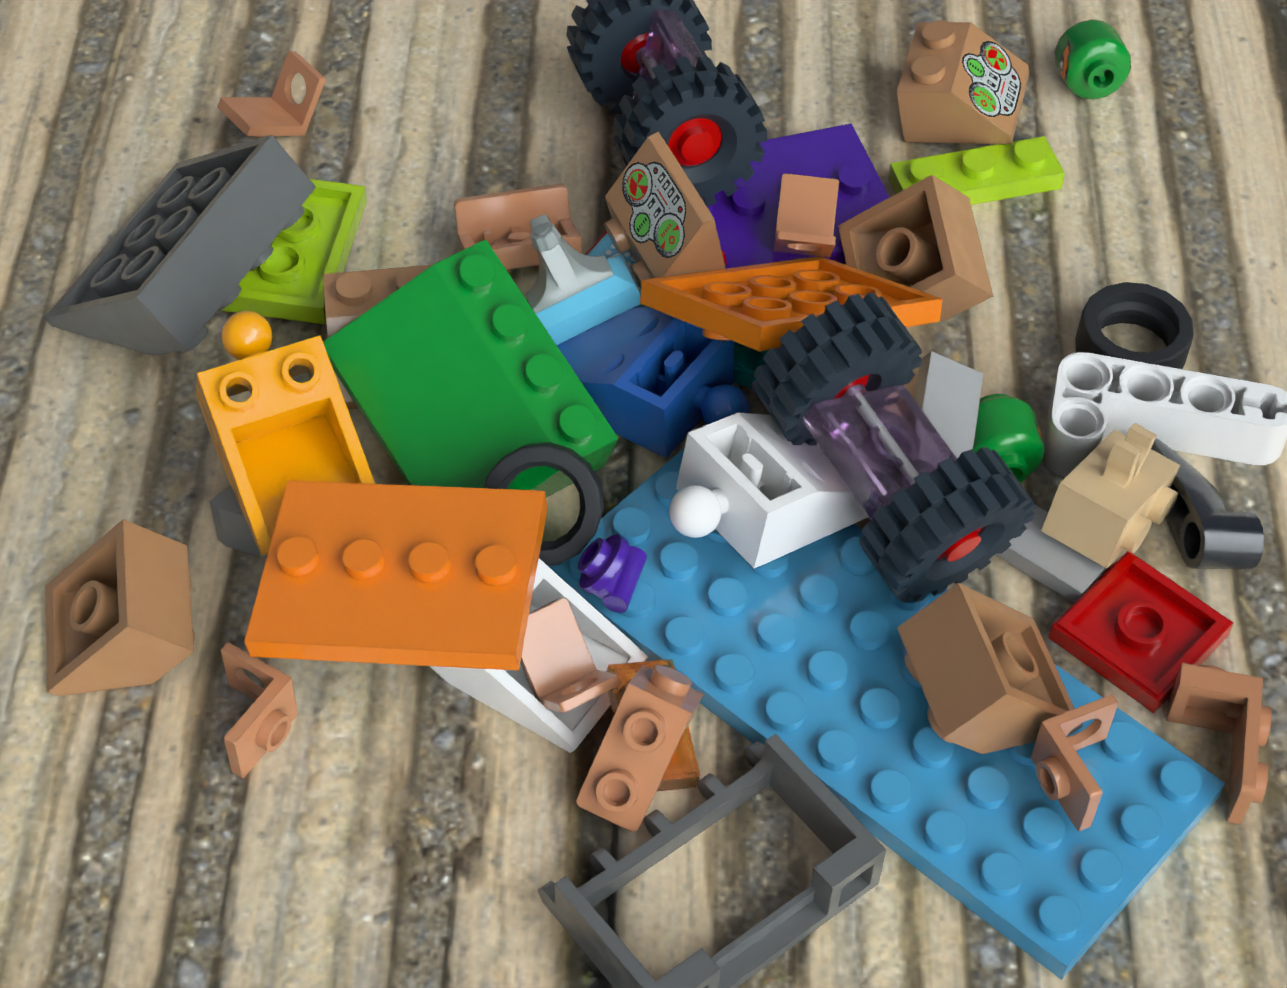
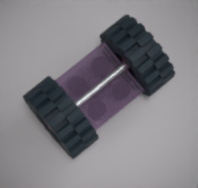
M586 0L588 6L585 9L576 5L571 16L577 26H567L566 37L571 44L567 46L568 53L588 93H591L594 101L600 106L607 103L611 112L620 115L623 112L624 116H615L613 127L618 136L614 137L615 144L626 167L647 137L659 131L706 206L717 203L714 194L724 190L727 197L738 191L734 181L739 177L748 181L755 173L749 164L750 161H762L765 151L759 142L767 141V130L762 123L765 119L739 75H734L731 68L721 61L715 67L712 60L704 52L712 50V39L707 33L710 29L695 2L693 0Z
M868 293L862 298L860 294L848 296L844 305H840L838 301L832 302L825 306L824 313L818 317L812 313L801 320L804 326L796 332L787 331L780 338L782 345L779 348L769 349L763 357L767 364L758 366L755 370L754 377L757 380L752 382V389L788 442L791 441L793 445H802L804 442L807 445L814 446L817 443L819 444L820 449L828 457L849 487L856 501L865 510L872 522L867 523L862 530L865 536L860 538V545L897 600L900 599L904 603H908L911 599L914 602L922 601L930 593L936 596L945 592L948 585L952 583H962L968 579L969 573L977 568L982 570L991 563L989 559L996 553L1002 554L1011 546L1009 541L1021 536L1027 529L1024 524L1032 521L1035 515L1033 510L1036 509V505L995 450L991 451L989 447H981L976 453L973 449L964 451L957 459L904 386V384H909L915 376L912 370L920 367L922 359L919 355L922 354V350L882 296L879 298L875 293Z

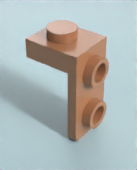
M1182 663L1168 699L1166 721L1233 734L1226 821L1241 825L1251 802L1262 803L1268 781V764L1258 762L1259 746L1264 747L1267 742L1272 719V708L1261 705L1263 678L1228 672L1213 665L1197 666Z
M642 665L625 690L576 800L579 807L631 832H636L640 828L678 743L704 695L690 688L692 681L687 676L662 665H656L653 670Z

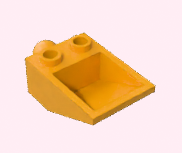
M241 311L227 319L221 332L222 344L225 350L238 361L197 373L196 396L218 457L262 557L268 555L288 480L375 484L321 336L319 335L268 351L273 339L272 329L268 321L256 312ZM308 372L310 380L299 383L291 377ZM246 391L251 392L250 398L244 402H235L229 398Z

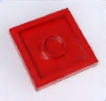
M1127 551L1052 624L1048 638L1152 713H1155L1168 700L1181 664L1186 663L1200 666L1229 636L1234 622L1136 555Z

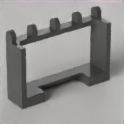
M775 733L765 740L764 745L756 741L744 750L745 757L752 766V769L727 787L711 773L698 780V789L706 801L673 824L659 810H654L643 819L644 824L652 838L619 861H616L604 847H600L589 854L590 863L597 872V876L578 888L565 876L556 883L549 881L538 889V893L544 905L614 988H737L878 885L886 849ZM770 786L833 854L813 868L811 885L712 957L701 948L655 981L593 907Z

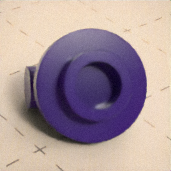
M619 534L611 535L606 540L597 538L585 549L579 559L577 568L582 572L579 586L587 593L595 594L601 598L607 609L623 613L628 609L647 560V555L642 549L629 546L628 541Z

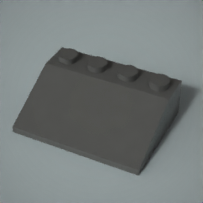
M273 135L176 163L44 319L52 327L151 356L177 351L186 353L205 338L208 333V328L205 325L216 311L224 309L237 298L241 292V287L238 284L248 271L257 268L269 258L273 252V247L270 244L277 235L291 227L301 218L305 211L302 204L316 186Z

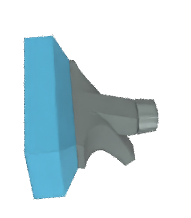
M545 214L530 221L532 228L530 238L534 249L538 251L539 271L535 284L525 295L527 302L556 345L640 305L641 295L621 255L606 259L605 255L588 256L581 254L562 238Z

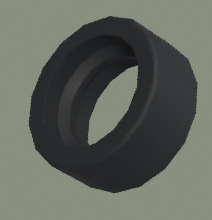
M1131 282L1105 286L1090 296L1082 310L1075 337L1076 353H1093L1183 369L1194 337L1193 319L1183 303L1165 290L1149 284ZM1118 323L1136 324L1154 332L1164 341L1167 347L1149 353L1130 351L1115 345L1104 336L1101 329Z
M551 442L526 444L501 458L486 477L483 488L508 489L509 484L519 473L531 467L541 466L560 470L573 481L579 492L580 511L576 523L567 534L556 540L542 541L539 559L547 566L559 565L580 554L595 536L604 510L602 484L591 464L573 449Z

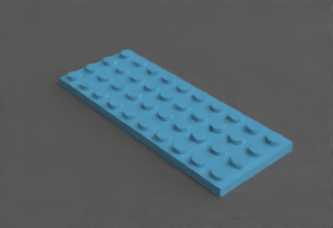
M684 448L600 519L595 536L580 554L559 565L548 566L648 656L645 662L653 668L656 665H662L687 676L692 681L690 688L704 694L700 704L751 743L758 741L764 745L765 740L776 733L874 837L1061 980L1220 798L1226 784L1117 708L1107 738L1076 750L1102 790V796L1091 827L1078 832L1058 800L1053 801L1048 798L1040 786L1036 774V766L1031 760L1035 742L980 754L955 743L944 741L932 728L927 717V710L930 706L921 685L914 679L905 664L904 656L907 654L897 627L943 593L936 596L930 593L924 600L914 602L913 599L908 603L901 602L900 599L897 600L862 549L860 538L865 535L862 529L855 524L755 569L716 529L708 535L698 538L687 537L681 534L671 523L669 507L671 500L678 492L676 485ZM614 534H619L628 541L629 546L638 547L647 555V560L628 609L623 613L607 609L601 598L595 594L587 593L579 586L582 572L578 570L577 566L585 549L595 539L602 538L606 540ZM1055 664L1074 708L1103 698ZM1094 719L1083 722V727L1075 731L1073 734L1067 735V737L1083 731L1094 721Z

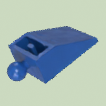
M634 307L557 345L614 432L666 459L702 418L708 425L738 412L750 413L748 397L740 388L732 385L734 383V341L707 338L702 335V328L655 309Z

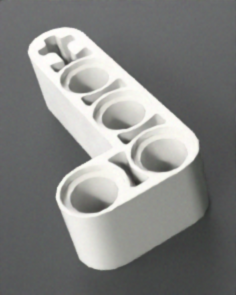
M1077 352L1065 357L1058 367L1048 407L1043 441V461L1047 468L1055 474L1067 477L1102 442L1103 438H1106L1114 429L1127 435L1129 428L1136 423L1157 435L1156 438L1175 451L1252 465H1267L1275 462L1280 457L1287 440V392L1281 388L1262 383L1093 353Z

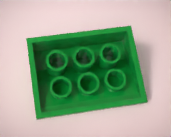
M486 239L433 264L323 342L334 372L407 485L483 488L486 477L501 458L526 444L551 442L573 449L591 464L594 471H597L605 466L618 440V436ZM547 466L531 467L519 473L509 484L508 489L545 491L547 498L573 484V481L560 470Z

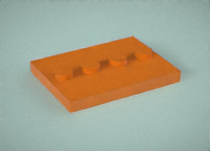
M817 256L642 280L640 304L702 328V335L707 338L732 340L760 352L770 348H779L782 345L780 338L787 331L796 332L804 326L801 320L812 313L818 317L824 313L825 306L832 302L838 301L840 305H844L848 296L860 294L864 298L868 293H875L879 298L882 296L905 327L940 322L943 298Z
M288 480L244 640L249 656L519 671L548 510L545 491Z

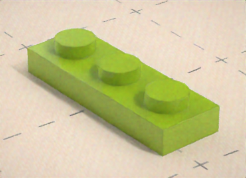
M1042 136L1013 141L1012 145L996 144L890 163L888 180L894 193L897 194L924 178L934 175L969 197L971 205L1061 189L1065 172L1046 137Z

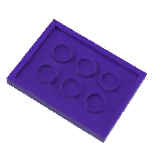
M852 123L759 142L765 153L761 162L750 161L749 164L755 172L748 181L739 177L734 181L738 191L727 197L724 190L714 194L717 203L707 206L715 220L721 250L726 255V269L817 257L774 252L781 178L783 174L838 179L839 188L833 234L836 237L835 247L831 257L824 258L846 264L838 225L890 197Z

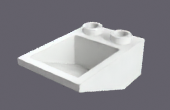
M738 412L688 432L676 485L678 492L671 500L669 516L675 529L687 537H703L716 529L755 569L872 516L880 506L889 505L893 501L891 496L897 490L839 435L836 439L828 442L822 437L817 445H807L805 442L802 445H793L791 441L788 442L770 415Z
M539 559L529 612L558 598H566L596 669L618 674L622 682L621 685L567 712L561 713L546 709L534 697L521 664L519 671L430 667L452 686L571 753L583 741L648 656Z

